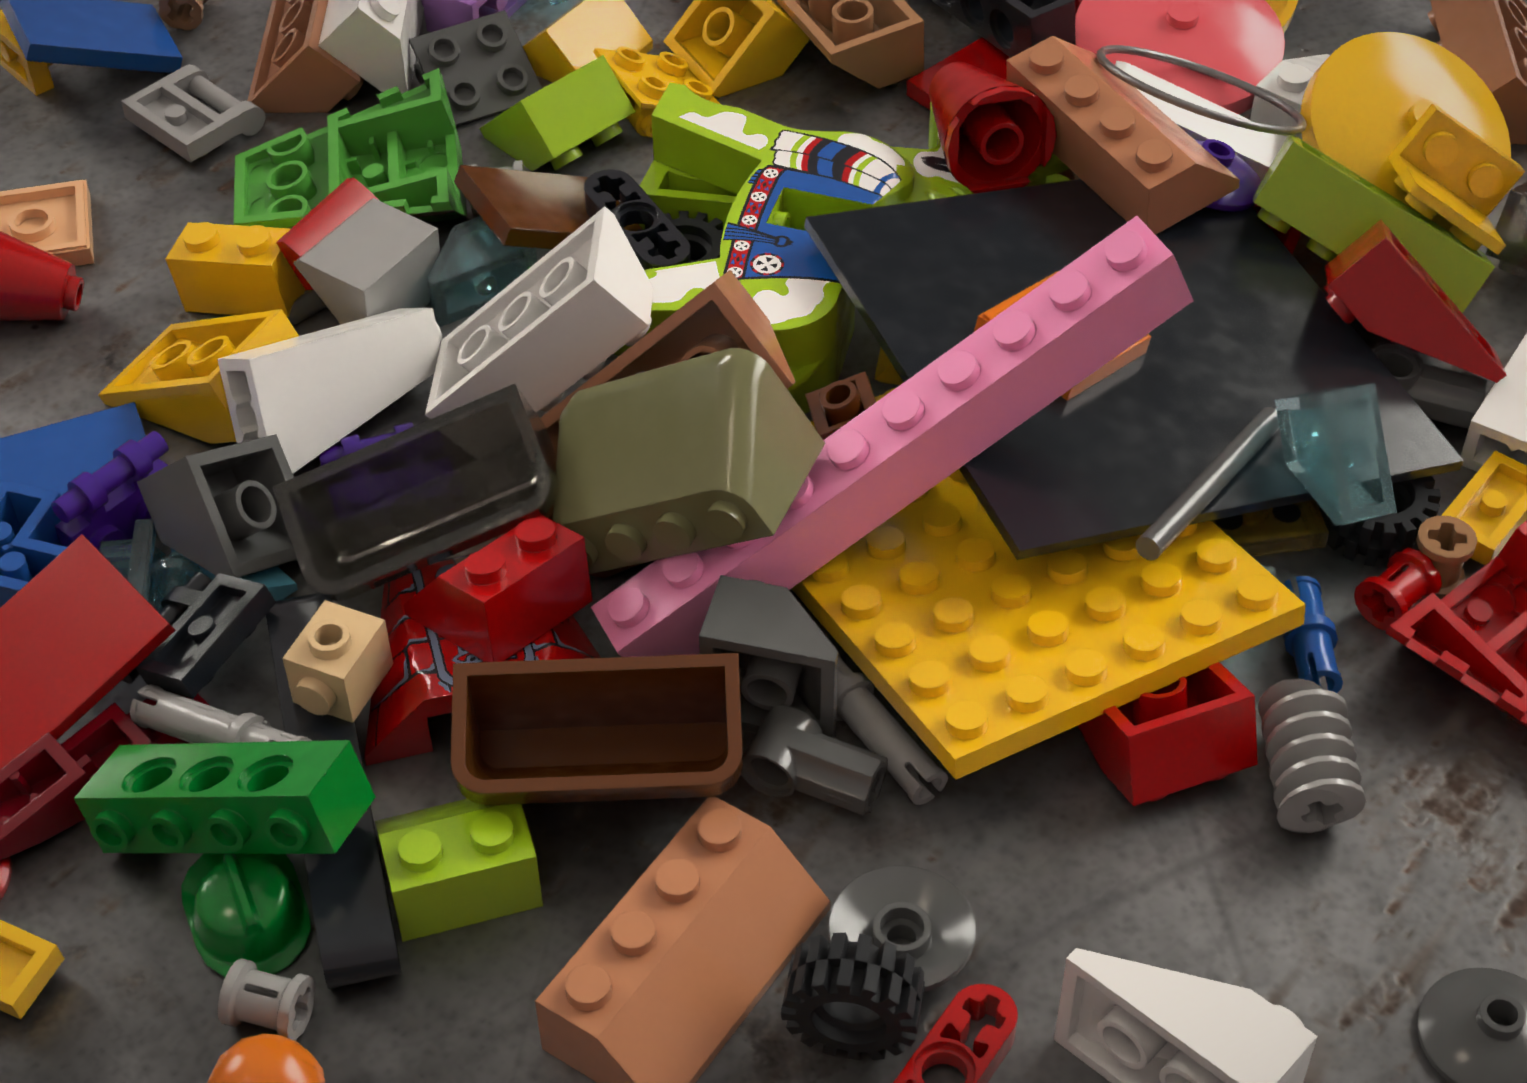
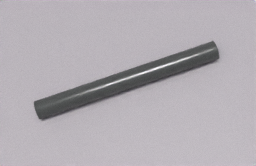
M1273 407L1263 408L1137 539L1136 550L1143 558L1156 560L1279 430L1283 425L1281 413Z

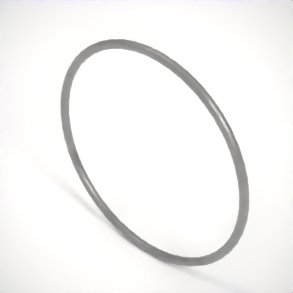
M1108 45L1101 47L1097 51L1096 56L1099 63L1120 80L1155 98L1195 114L1233 126L1270 134L1295 135L1306 129L1307 124L1304 117L1283 100L1250 83L1213 68L1173 55L1139 47ZM1120 53L1142 56L1211 76L1275 105L1290 115L1298 125L1277 126L1258 123L1196 105L1136 79L1111 63L1105 55Z

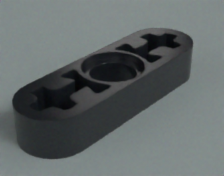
M607 169L595 172L586 179L584 194L588 216L591 218L604 206L615 215L644 270L691 263L690 243L629 174L620 170ZM620 200V205L616 207V201ZM632 224L650 226L649 229L642 231H628L624 229V227ZM656 249H658V255H657V256H655V250H656Z

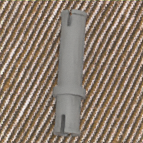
M838 655L836 721H844L871 752L888 758L887 771L908 794L913 804L921 805L929 802L935 796L921 782L918 776L921 775L928 783L931 782L941 792L948 781L947 773L943 768L938 767L888 712L885 706L873 695L874 685L863 673H853Z
M153 684L145 685L137 693L141 697L155 701V706L134 698L131 702V720L137 726L145 729L150 728L189 743L312 741L307 737L296 736L273 728L260 715L249 712L238 716L168 692Z

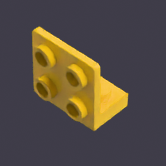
M1432 103L1388 156L1398 174L1394 182L1408 194L1404 199L1411 207L1430 220L1437 213L1453 225L1449 229L1450 232L1466 246L1477 251L1483 244L1499 255L1506 247V244L1487 216L1525 171L1516 161Z

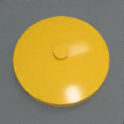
M1376 32L1346 42L1336 49L1315 71L1304 92L1300 114L1306 120L1307 126L1301 132L1302 140L1409 207L1411 206L1404 199L1408 194L1394 182L1398 174L1388 156L1432 103L1511 158V144L1505 118L1496 99L1484 81L1455 54L1434 42L1415 35L1398 32ZM1437 213L1432 219L1433 222L1450 232L1449 229L1453 225Z

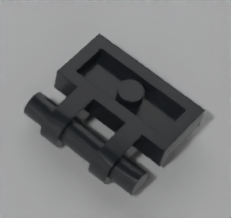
M196 572L184 586H174L161 601L163 609L160 614L176 631L122 681L132 684L140 675L147 685L153 684L168 692L194 699L200 690L212 681L216 672L238 646L254 632L258 623L276 604V601L265 584L218 573L211 580L205 574Z

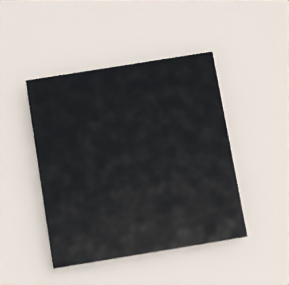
M1076 179L809 216L805 219L804 227L900 378L905 382L974 332L978 315L1049 275L1060 271L1126 224L1127 221L1084 181ZM1204 207L1156 234L1174 254L1194 301L1148 333L1152 337L1146 353L1067 401L1060 396L963 465L959 470L1015 558L1020 560L1142 535L1265 407L1277 409L1283 417V425L1189 525L1461 469L1464 460L1351 324L1345 323L1327 302L1325 293L1269 226L1257 217L1258 213L1253 207L1236 212Z

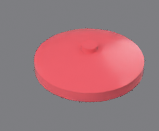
M1082 0L1075 16V45L1097 54L1101 47L1108 45H1124L1149 49L1213 68L1254 86L1282 61L1285 50L1284 32L1276 13L1265 0ZM1120 53L1105 55L1114 65L1116 61L1127 62L1238 115L1252 108L1254 94L1211 76L1142 56Z

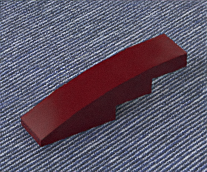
M199 694L192 699L209 705ZM150 699L143 701L152 706L156 705V702ZM115 702L61 745L49 732L0 770V861L42 843L83 821L85 818L74 797L119 745L188 744L189 742L150 728L145 729L137 726L131 720L130 712L126 714Z

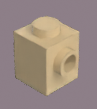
M324 600L282 658L293 703L299 704L302 708L315 715L328 714L354 723L393 665L384 619Z

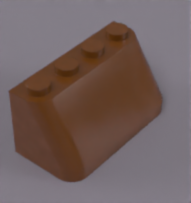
M739 653L453 663L451 769L458 790L464 797L474 803L504 805L710 797L729 790L741 775L743 750Z

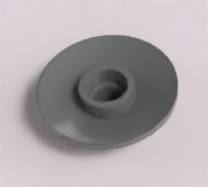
M894 865L880 867L863 873L842 889L834 901L830 912L829 940L831 943L833 933L844 932L847 934L848 941L858 942L859 934L873 936L871 945L880 947L885 941L890 942L896 938L909 940L912 942L911 944H892L897 946L896 956L908 952L915 958L914 967H922L925 974L924 992L944 985L964 968L974 948L976 924L969 902L963 893L949 880L927 869Z
M1467 968L1442 977L1427 991L1417 1016L1418 1039L1429 1063L1447 1082L1527 1083L1526 979L1498 969ZM1490 1017L1500 1019L1509 1026L1499 1025L1493 1022Z

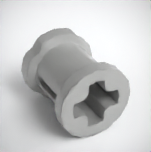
M242 958L236 960L230 967L220 990L218 1000L219 1021L231 1027H236L243 1021L277 1030L278 1035L296 1041L304 1033L313 1011L316 990L315 980L312 976L302 973L297 974L291 979L259 971L256 963Z

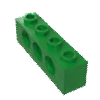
M350 740L119 745L74 797V800L84 816L93 838L98 842L103 853L335 854L376 796Z

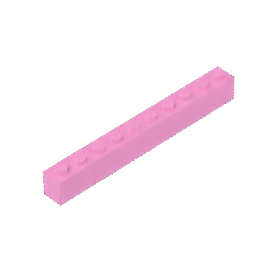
M1138 216L1132 218L824 439L825 445L774 536L655 560L591 606L616 652L621 657L700 654L699 634L720 575L744 580H758L766 584L787 587L788 590L793 588L1192 303L1194 300L1174 254Z

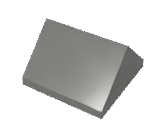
M375 198L366 202L293 263L340 324L398 308H424L443 291L438 228Z

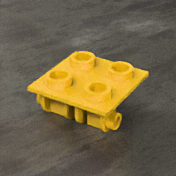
M624 46L618 47L617 50L594 48L593 50L597 58L604 55L636 111L626 118L629 119L636 132L641 136L652 138L651 114L669 83L685 85L698 96L720 104L712 95L713 90L705 83L699 81L688 69V62L677 54L671 52H661L659 55L643 54L635 49Z

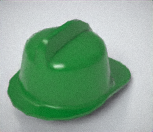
M204 853L188 869L181 885L182 905L196 949L207 967L225 978L234 962L242 958L256 963L259 971L277 974L291 966L305 949L311 931L309 908L294 866L286 854Z

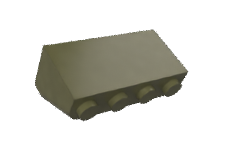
M742 348L724 349L596 385L576 392L560 415L552 520L584 536L589 574L774 536L822 451L825 442L772 367L756 353Z

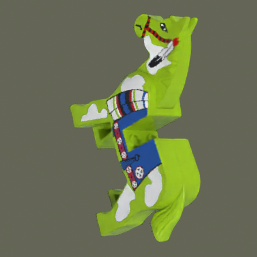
M669 83L651 114L654 160L639 186L664 214L670 213L672 219L679 218V211H689V218L693 219L696 218L698 212L708 214V223L714 218L723 221V233L720 245V258L644 270L654 288L650 315L652 322L645 335L731 270L769 319L795 379V383L787 390L804 414L810 412L805 394L839 380L855 329V305L805 229L806 217L975 193L959 183L952 176L946 165L931 101L928 133L929 149L889 146L881 140L854 132L812 131L786 127L744 109L708 101L692 92L685 85ZM1052 153L1045 167L1040 163L1035 171L1028 176L1031 182L1026 186L1069 181L1068 177L1057 174L1069 168ZM639 224L645 230V224ZM624 345L614 355L620 356L630 347Z

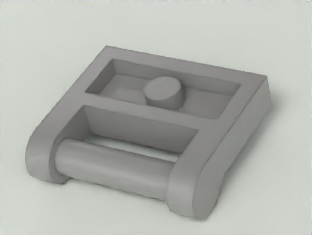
M191 64L176 70L121 101L127 120L190 163L199 157L207 155L213 149L241 133L246 136L257 134L265 122L263 109L251 101H239L210 82L206 72ZM199 98L200 100H202L203 102H205L206 104H208L209 106H211L212 108H214L215 110H217V111L220 112L221 114H218L217 112L213 111L212 109H210L209 107H207L206 105H204L203 103H201V102L198 101L197 99Z

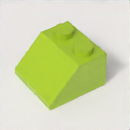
M604 55L520 100L479 129L485 139L515 160H523L524 166L529 170L534 171L550 162L556 171L583 155L578 147L583 142L591 138L595 147H598L622 133L623 130L618 122L636 111Z
M463 799L375 821L402 942L543 907L537 856L522 804L482 805L468 799Z

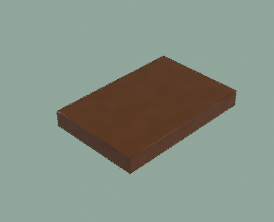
M460 165L454 180L458 189L504 246L553 249L590 219L586 212L584 183L588 177ZM616 201V207H617L618 205H620V202H619V201ZM639 224L624 227L628 231L643 230Z

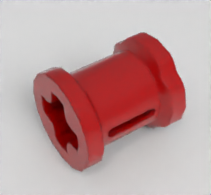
M1405 548L1389 558L1387 569L1378 577H1367L1356 586L1354 592L1355 604L1361 615L1370 624L1386 631L1393 622L1408 612L1416 603L1421 602L1431 593L1437 595L1440 592L1442 586L1441 575L1428 556L1418 550Z

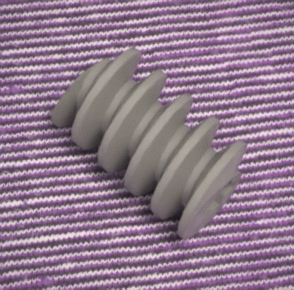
M1300 678L1284 679L1270 686L1260 697L1258 712L1262 719L1261 730L1266 742L1265 753L1270 764L1269 777L1274 787L1273 800L1278 810L1277 820L1280 827L1294 833H1314L1354 818L1364 809L1367 800L1364 790L1360 786L1362 776L1358 765L1355 763L1357 751L1353 741H1351L1353 732L1347 719L1348 707L1344 698L1333 691L1323 690L1313 681Z

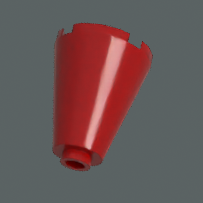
M966 62L947 64L934 75L929 87V97L945 162L952 176L973 193L1024 187L1031 181L1028 176L1035 171L1040 163L1045 167L1050 160L1057 137L1054 116L1044 101L1034 92Z
M0 231V321L64 320L69 310L77 311L82 300L84 279L76 276L75 265Z

